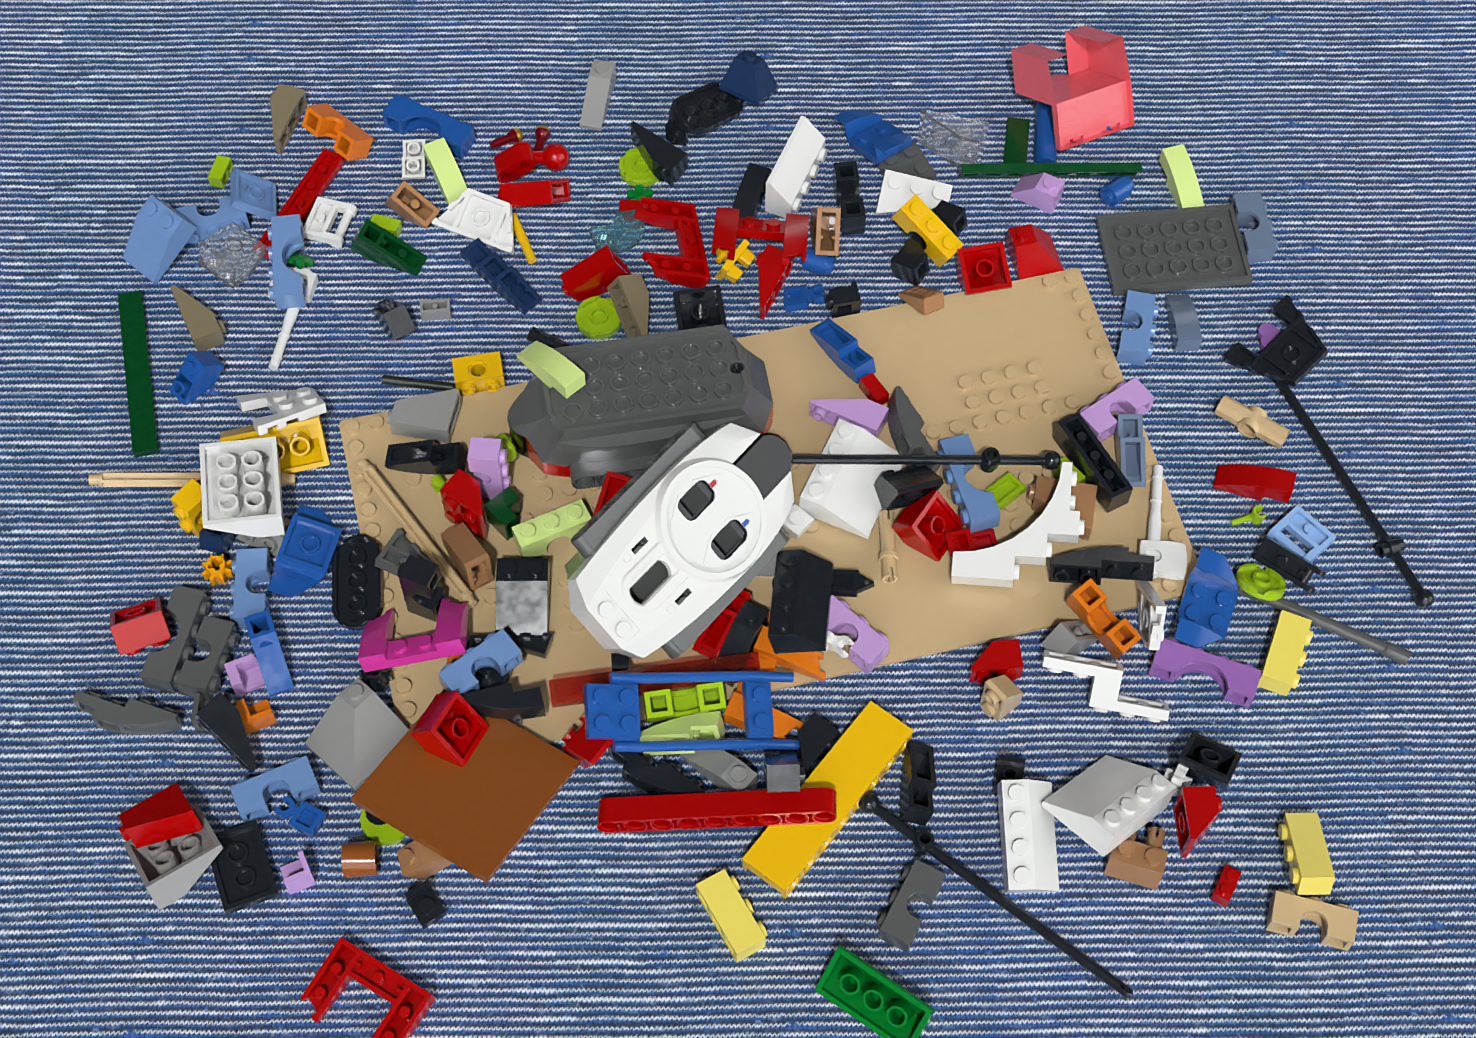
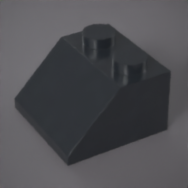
M910 465L899 472H894V470L883 472L880 474L874 487L882 509L889 511L907 507L931 491L939 490L944 481L927 465L920 467Z
M1192 731L1178 758L1176 768L1178 764L1189 768L1186 773L1187 776L1195 777L1208 783L1210 786H1215V788L1226 792L1242 753Z

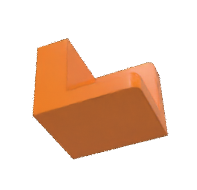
M244 698L236 701L237 705L235 707L239 710L247 735L277 723L268 700H263L248 707Z

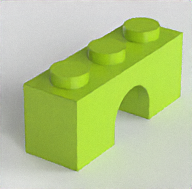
M723 682L700 684L694 688L679 691L665 689L643 693L646 723L672 720L703 712H725L727 708Z

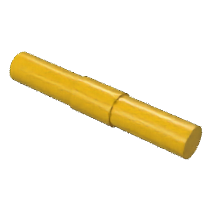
M513 213V230L528 263L533 264L537 261L517 214Z

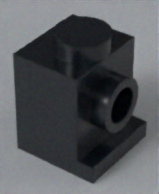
M856 281L851 282V286H839L829 289V295L824 296L826 310L830 309L832 318L860 313L861 297Z
M999 755L992 794L998 795L997 784L1001 780L1023 779L1026 759Z

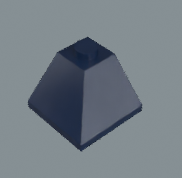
M744 50L734 57L719 85V89L759 106L778 91V85L765 59L753 51Z

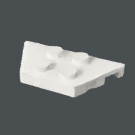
M468 188L460 195L458 200L453 201L447 207L448 210L439 218L435 217L432 221L434 226L471 240L479 238L484 245L514 255L512 205L508 202Z
M1136 580V586L1141 590L1140 602L1137 603L1139 634L1148 650H1159L1160 643L1164 640L1163 626L1167 606L1148 581Z

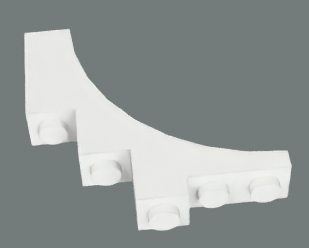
M1062 462L1060 479L1051 501L1043 513L1027 529L1014 538L994 547L976 551L953 552L952 584L1013 588L1014 579L1019 580L1020 564L1046 565V557H1051L1052 542L1078 543L1079 535H1084L1085 520H1080V511H1072L1075 510L1076 495H1071V486H1076L1077 471H1072L1073 462Z

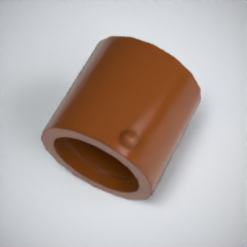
M376 840L342 843L341 862L344 878L376 876L379 874V852Z

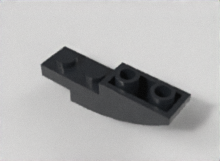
M1101 547L1075 551L1050 560L1049 582L1084 584L1090 578L1097 585H1101V578L1153 581L1155 556L1129 554V547Z
M612 744L608 748L609 756L623 766V779L649 794L705 793L704 787L699 781L693 778L690 780L684 776L682 770L673 763L669 765L662 760L655 767L654 762L646 756L641 757L635 752H613Z

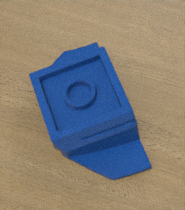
M850 109L833 116L834 119L844 125L846 139L850 148L875 165L913 145L910 134H906L886 120H882L880 114Z
M300 504L297 514H293L276 557L274 572L267 592L292 598L320 583L322 578H325L342 534V529L335 527L323 510Z
M1201 547L1197 564L1187 578L1175 617L1174 625L1177 626L1174 639L1195 648L1216 641L1222 642L1225 639L1239 587L1224 555Z

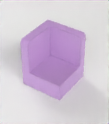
M254 653L224 664L231 686L237 697L265 686Z
M303 850L297 852L299 860L280 867L284 878L283 881L290 895L316 885Z

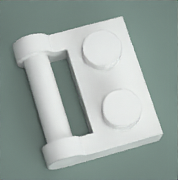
M318 196L304 225V238L327 243L334 248H341L344 243L343 237L351 219L358 212L357 207L350 203ZM338 212L343 213L335 234L329 233Z

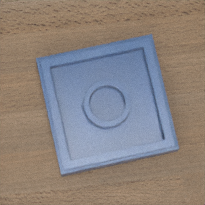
M233 168L230 172L231 207L271 221V217L277 216L276 183Z

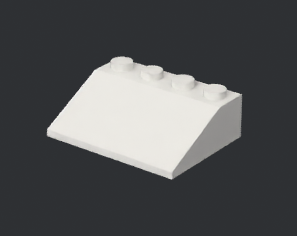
M841 419L838 420L822 454L900 455L862 427ZM816 464L800 495L799 507L815 519L868 539L878 519V513L882 511L874 484L883 472L888 470L899 472L903 465Z
M276 436L199 444L203 528L258 538L285 535L280 460Z
M1105 755L1042 801L1041 806L1104 857L1166 809L1177 787L1154 769Z

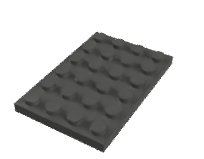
M1233 204L1096 216V226L1113 296L1126 295L1128 290L1155 293L1249 285L1253 281Z

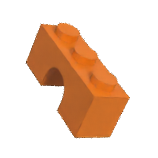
M327 103L307 106L301 124L302 127L316 137L326 136L335 139L333 150L348 161L367 158L374 139Z
M1090 578L1076 589L1065 602L1114 659L1117 660L1142 637L1126 618L1120 620L1112 614L1106 605L1108 597Z

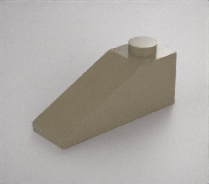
M279 83L275 92L271 93L270 104L273 140L277 154L282 155L308 103L303 89Z
M642 275L618 276L607 289L626 337L648 335L649 292Z
M176 285L170 286L196 350L206 351L224 344L225 340L222 334L226 333V329L222 320H216L213 311Z

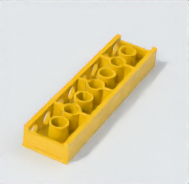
M870 701L800 787H828L834 789L837 792L836 820L830 823L768 826L742 858V867L745 870L749 869L780 892L781 896L786 899L859 808L858 803L862 796L875 788L906 749L907 742L912 739L914 730Z

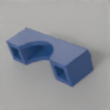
M396 94L382 111L385 127L403 135L416 129L432 130L440 138L444 137L453 157L460 160L465 157L476 142L474 127L469 123L461 122L448 114L440 113L430 106L413 101L409 97Z

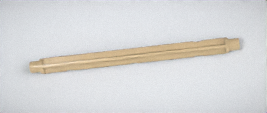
M366 459L359 461L357 466L361 470V475L371 485L423 554L432 563L439 565L441 577L458 597V600L461 603L467 602L468 609L473 608L477 601L473 597L471 590L468 589L379 475L375 467L370 465Z
M99 472V474H89V485H99V487H183L191 479H194L201 485L200 472ZM280 472L281 487L295 485V474Z

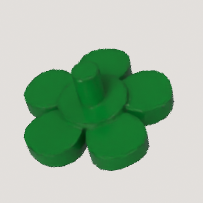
M641 184L635 186V191H627V198L631 200H640L641 197L651 198L653 196L652 189L647 188L644 190V186Z
M293 253L287 260L288 263L295 264L298 269H302L305 265H314L311 256L306 254Z

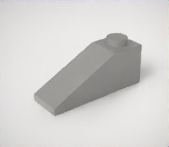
M593 60L586 87L580 128L602 131L617 81L616 62Z
M697 750L693 754H680L684 761L723 792L754 791L757 787L758 774L737 757L724 750Z

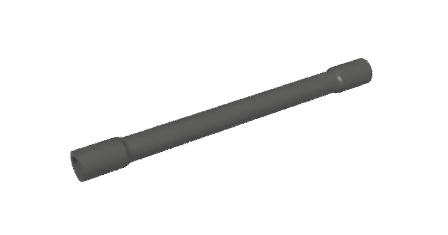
M1240 587L1237 589L1238 594L1262 602L1280 611L1284 610L1312 620L1311 624L1376 651L1402 665L1407 664L1411 655V651L1391 642L1380 640L1285 598L1267 601L1249 595Z

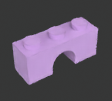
M1134 377L1128 382L1123 381L1120 383L1115 391L1110 394H1103L1095 404L1085 406L1079 413L1098 440L1103 442L1112 436L1116 429L1118 421L1111 414L1144 415L1151 410L1155 397Z
M471 437L467 458L469 470L474 472L473 478L479 481L482 498H494L507 487H511V475H508L509 462H506L507 449H503L501 439Z
M832 595L828 631H831L834 635L848 634L855 639L856 642L849 648L848 659L868 675L888 656L890 643L884 634L873 630L864 617L853 613L845 601L838 600Z

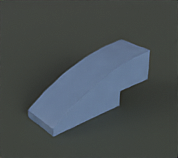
M1165 295L1170 337H1173L1175 351H1199L1202 335L1192 299L1189 295Z
M1117 414L1114 417L1118 421L1115 429L1117 466L1132 487H1146L1143 414Z

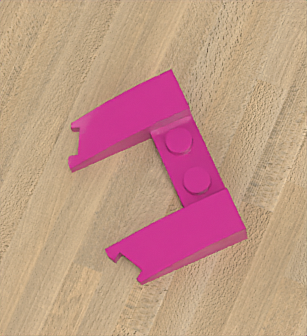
M442 599L435 633L392 641L395 613L393 608L385 611L384 615L372 621L369 620L366 623L359 645L358 660L365 673L465 654L468 625L467 602L459 604L451 602L450 599Z

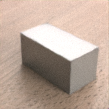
M450 299L420 301L422 321L452 319Z

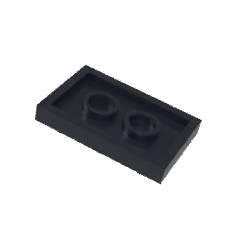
M257 820L215 834L223 849L212 861L211 867L226 915L280 896Z

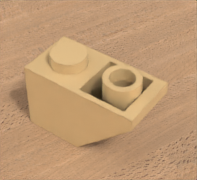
M1006 675L988 679L985 682L980 700L981 709L988 717H993L999 722L1020 704L1023 692Z

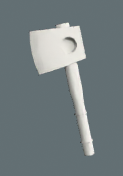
M287 267L294 272L302 274L306 286V303H311L319 281L317 274L305 268ZM271 280L269 286H273V280ZM300 307L287 308L283 326L278 334L279 337L268 366L273 371L278 370L280 361H282V356Z
M1154 465L1153 476L1151 477L1152 495L1150 500L1151 511L1148 523V540L1140 541L1138 555L1155 556L1153 578L1184 580L1187 567L1186 545L1179 542L1160 540L1162 481L1164 478L1163 466Z

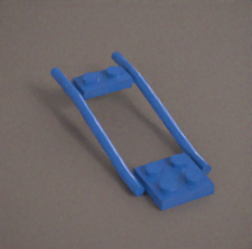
M775 671L610 672V684H586L583 686L586 739L613 740V752L732 749L798 750V739H773L774 727L771 686L769 683L793 682L794 673ZM743 681L742 695L746 739L640 741L641 731L637 684Z

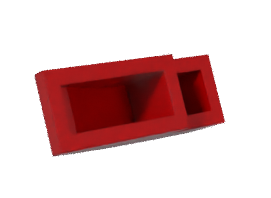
M1218 465L1212 488L1261 501L1263 497L1288 503L1293 492L1297 473L1257 465Z
M742 590L697 638L692 649L716 661L728 632L745 601L752 602V594Z

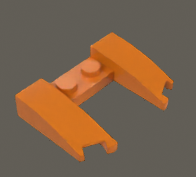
M763 625L745 671H775L777 665L825 682L826 673L821 672L819 667V660H824L823 653L816 651L775 654L768 638L769 627ZM740 681L724 712V722L745 730L742 695L743 681ZM772 707L773 739H786L785 735L794 728L799 731L805 724Z

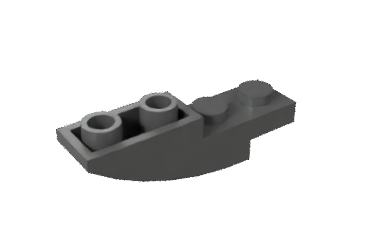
M897 386L887 402V407L889 408L887 419L893 442L899 454L937 455L925 435L921 432L924 425L921 415L918 414L902 388ZM941 465L927 466L936 473Z
M78 690L72 699L80 711L92 715L91 718L97 728L111 732L131 735H155L181 730L183 726L175 710L168 707L163 709L155 707L153 703L145 699L138 701L129 698L127 704L124 705L117 700H111L110 702L104 700L100 695L91 691L84 693Z

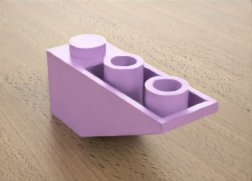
M811 399L809 402V416H812L815 420L836 426L838 420L841 419L862 427L876 438L879 437L888 418L889 408L869 399Z

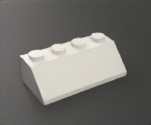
M801 116L766 181L765 211L786 218V213L794 214V212L799 211L802 204L801 198L803 195L808 194L811 185L810 181L812 178H816L819 171L818 165L820 161H825L828 149L825 148L826 139L804 116Z
M1031 779L1001 780L997 784L1004 894L1059 892L1054 816L1041 806L1042 801L1052 795V783Z

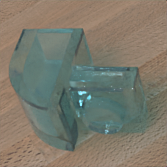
M636 210L616 212L613 224L590 228L589 234L596 251L607 245L610 249H614L616 254H620L632 249L641 241L646 227L643 221L634 218Z

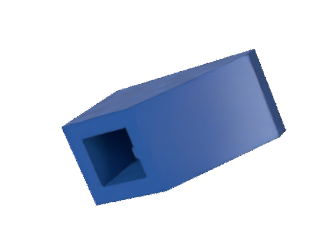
M189 351L169 391L183 405H188L215 385L225 365L211 351Z

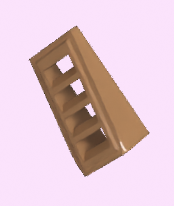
M918 285L898 292L899 298L924 315L944 308V294L939 290Z

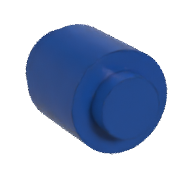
M1128 176L1116 177L1101 187L1100 198L1102 202L1111 207L1117 205L1132 194L1134 183Z
M809 247L806 252V261L802 262L800 257L799 264H802V270L822 276L825 274L831 275L836 258L830 255H815L813 248Z

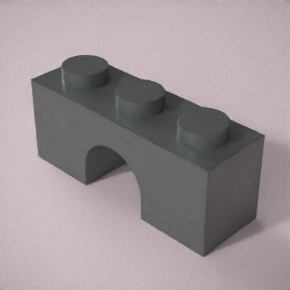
M204 616L195 638L199 649L210 654L206 659L198 662L185 660L176 684L181 695L194 697L195 693H201L204 700L210 701L214 692L217 693L220 688L221 675L226 670L224 664L230 662V654L233 648L238 646L240 634L237 632L234 622Z
M917 859L912 867L907 865L900 879L904 882L901 889L895 888L888 902L892 905L888 914L883 912L877 922L876 927L880 928L878 938L908 953L920 930L922 920L912 916L907 909V905L914 901H921L932 906L943 885L946 874Z

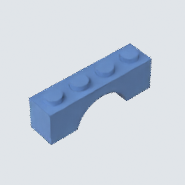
M300 214L271 217V226L268 227L269 241H272V246H268L269 259L272 260V266L268 268L270 280H273V286H269L270 299L275 300L277 309L306 307V286L302 274L286 267L288 258L295 251L304 247V227Z
M967 433L939 440V450L936 451V454L976 455V452ZM942 465L944 468V480L952 488V500L955 505H959V515L962 524H966L967 528H970L971 533L999 526L1000 510L993 493L974 488L965 478V474L974 468V465Z

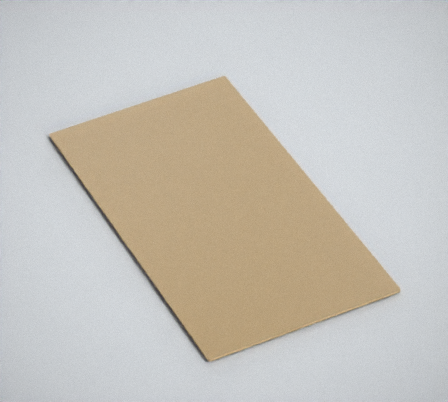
M1077 268L1012 281V288L967 296L964 291L944 295V308L927 315L922 314L908 303L831 319L858 340V346L874 358L876 369L874 375L888 391L889 399L897 386L902 388L918 414L921 415L924 421L921 432L925 435L935 453L939 450V440L968 433L976 455H981L989 447L996 448L1000 455H1044L1047 451L1052 450L1060 455V459L1065 456L1069 460L1054 439L1057 423L1080 412L1087 405L1092 406L1103 394H1110L1115 391L1120 383L1125 381L1081 271ZM822 321L736 338L747 350L765 363L773 400L772 425L763 443L768 446L771 454H822L835 426L826 422H819L812 416H809V402L811 399H868L859 388V383L856 384L829 358L811 335L810 329ZM528 382L500 387L499 390L494 392L486 390L472 395L461 396L462 403L450 443L460 442L468 452L471 437L495 438L498 434L502 433L508 436V438L512 436L519 449L516 451L517 458L509 463L508 474L511 475L510 488L519 496L521 513L517 515L518 524L580 499L583 500L591 518L593 517L602 486L576 489L572 486L571 478L544 474L529 459L526 437L517 434L510 428L507 420L508 410L520 393L524 391ZM389 411L340 421L339 427L360 534L374 539L382 550L398 528L404 532V538L410 544L415 543L371 485L361 475V470L357 464L362 459H366L370 465L375 467L379 475L465 583L443 546L441 533L445 532L448 527L459 524L451 523L444 515L441 494L436 493L431 486L433 483L431 478L435 475L402 472L385 467L388 445L425 441V439L392 434L390 424L387 423ZM1113 413L1111 415L1115 417L1117 414L1121 413ZM887 419L878 439L898 452L893 442ZM1143 427L1146 487H1133L1129 502L1109 513L1105 511L1096 498L1093 526L1089 540H1083L1078 537V543L1052 542L1051 557H1046V565L1020 564L1019 580L1014 579L1013 588L952 584L953 557H950L948 549L940 561H934L907 546L896 532V552L899 554L897 562L898 581L889 583V577H887L888 582L884 583L882 581V564L879 562V554L881 553L879 518L868 539L814 518V523L798 539L783 529L788 535L789 541L780 551L805 550L833 563L834 569L859 570L861 575L874 581V587L858 593L857 597H834L845 601L853 613L864 617L873 630L881 632L887 637L890 643L888 656L875 668L1056 627L1060 622L1081 620L1065 601L1083 584L1049 582L1050 560L1071 552L1101 547H1129V554L1138 555L1140 541L1148 540V523L1151 511L1150 500L1152 495L1151 477L1153 476V466L1159 464ZM1114 432L1112 436L1101 443L1117 465ZM435 441V443H436L437 445H438V444H447V443ZM467 460L465 472L470 476L474 477V472H470ZM816 464L773 465L772 474L791 471L794 492L793 505L799 506L800 495ZM903 465L901 471H902L905 467L910 466V465ZM941 465L936 474L943 479L944 484L938 491L960 518L959 505H955L952 500V488L944 480V468ZM974 465V468L965 474L967 482L974 488L982 491L1007 472H1010L1026 486L1025 493L1000 511L999 526L989 528L994 529L998 544L1014 538L1027 529L1040 516V514L1031 509L1032 500L1028 499L1030 484L1035 485L1037 476L1058 479L1051 473L1052 470L1046 469L1043 465H999L993 472L986 473L981 469L980 465ZM454 474L442 476L446 481L449 480ZM1164 479L1162 481L1160 540L1185 544L1187 567L1184 580L1157 577L1153 578V581L1148 582L1156 593L1159 594L1162 601L1182 598L1187 578L1197 564V557ZM482 498L483 505L493 498ZM485 506L487 538L484 541L477 536L475 538L489 555L494 581L472 592L477 604L473 608L468 609L467 643L470 635H489L495 632L497 558H521L513 537L507 541L487 521ZM906 507L891 510L894 512V522ZM965 524L962 529H968L967 525ZM566 536L551 541L547 545V553L535 557L549 558L551 571L548 633L553 634V640L545 659L522 652L523 662L513 669L508 682L512 684L513 692L540 686L546 716L523 719L521 728L547 743L562 740L571 728L576 730L582 723L579 718L585 712L583 686L586 684H610L609 673L612 672L611 653H615L605 650L570 611L567 572L564 565L578 550L569 542ZM383 570L384 607L380 616L384 615L385 611L393 608L395 615L392 641L435 633L436 622L408 612L399 577ZM755 576L743 590L752 594L753 600L751 603L771 611L772 581L774 577ZM441 577L437 587L445 590L446 598L450 599L451 602L461 604L458 597ZM1101 578V585H1097L1108 597L1106 605L1112 613L1137 608V603L1140 602L1141 590L1137 588L1136 580ZM839 634V635H837V636H843V635L848 636L854 643L856 642L855 639H854L852 636L848 635V634ZM696 640L685 652L675 659H671L661 647L645 658H632L628 656L629 673L711 671L715 660L692 649ZM847 644L842 649L849 654V648L852 645ZM819 651L824 654V660H819V667L821 672L826 673V679L862 671L848 658L840 657L835 651ZM448 657L391 667L392 670L389 673L394 679L389 681L395 714L408 729L425 712L435 695L443 691L444 688L440 683L438 673L446 665ZM750 658L748 659V661H747V663H746V665L744 666V668H743L742 671H745V670H746V667H747V665H748V663H749V661H750ZM777 665L775 672H793L794 681L770 682L771 692L819 680ZM736 681L733 687L723 683L726 702L730 701L740 681ZM714 682L637 684L640 722L646 721L643 704L644 692L665 689L679 691L694 688L696 685Z

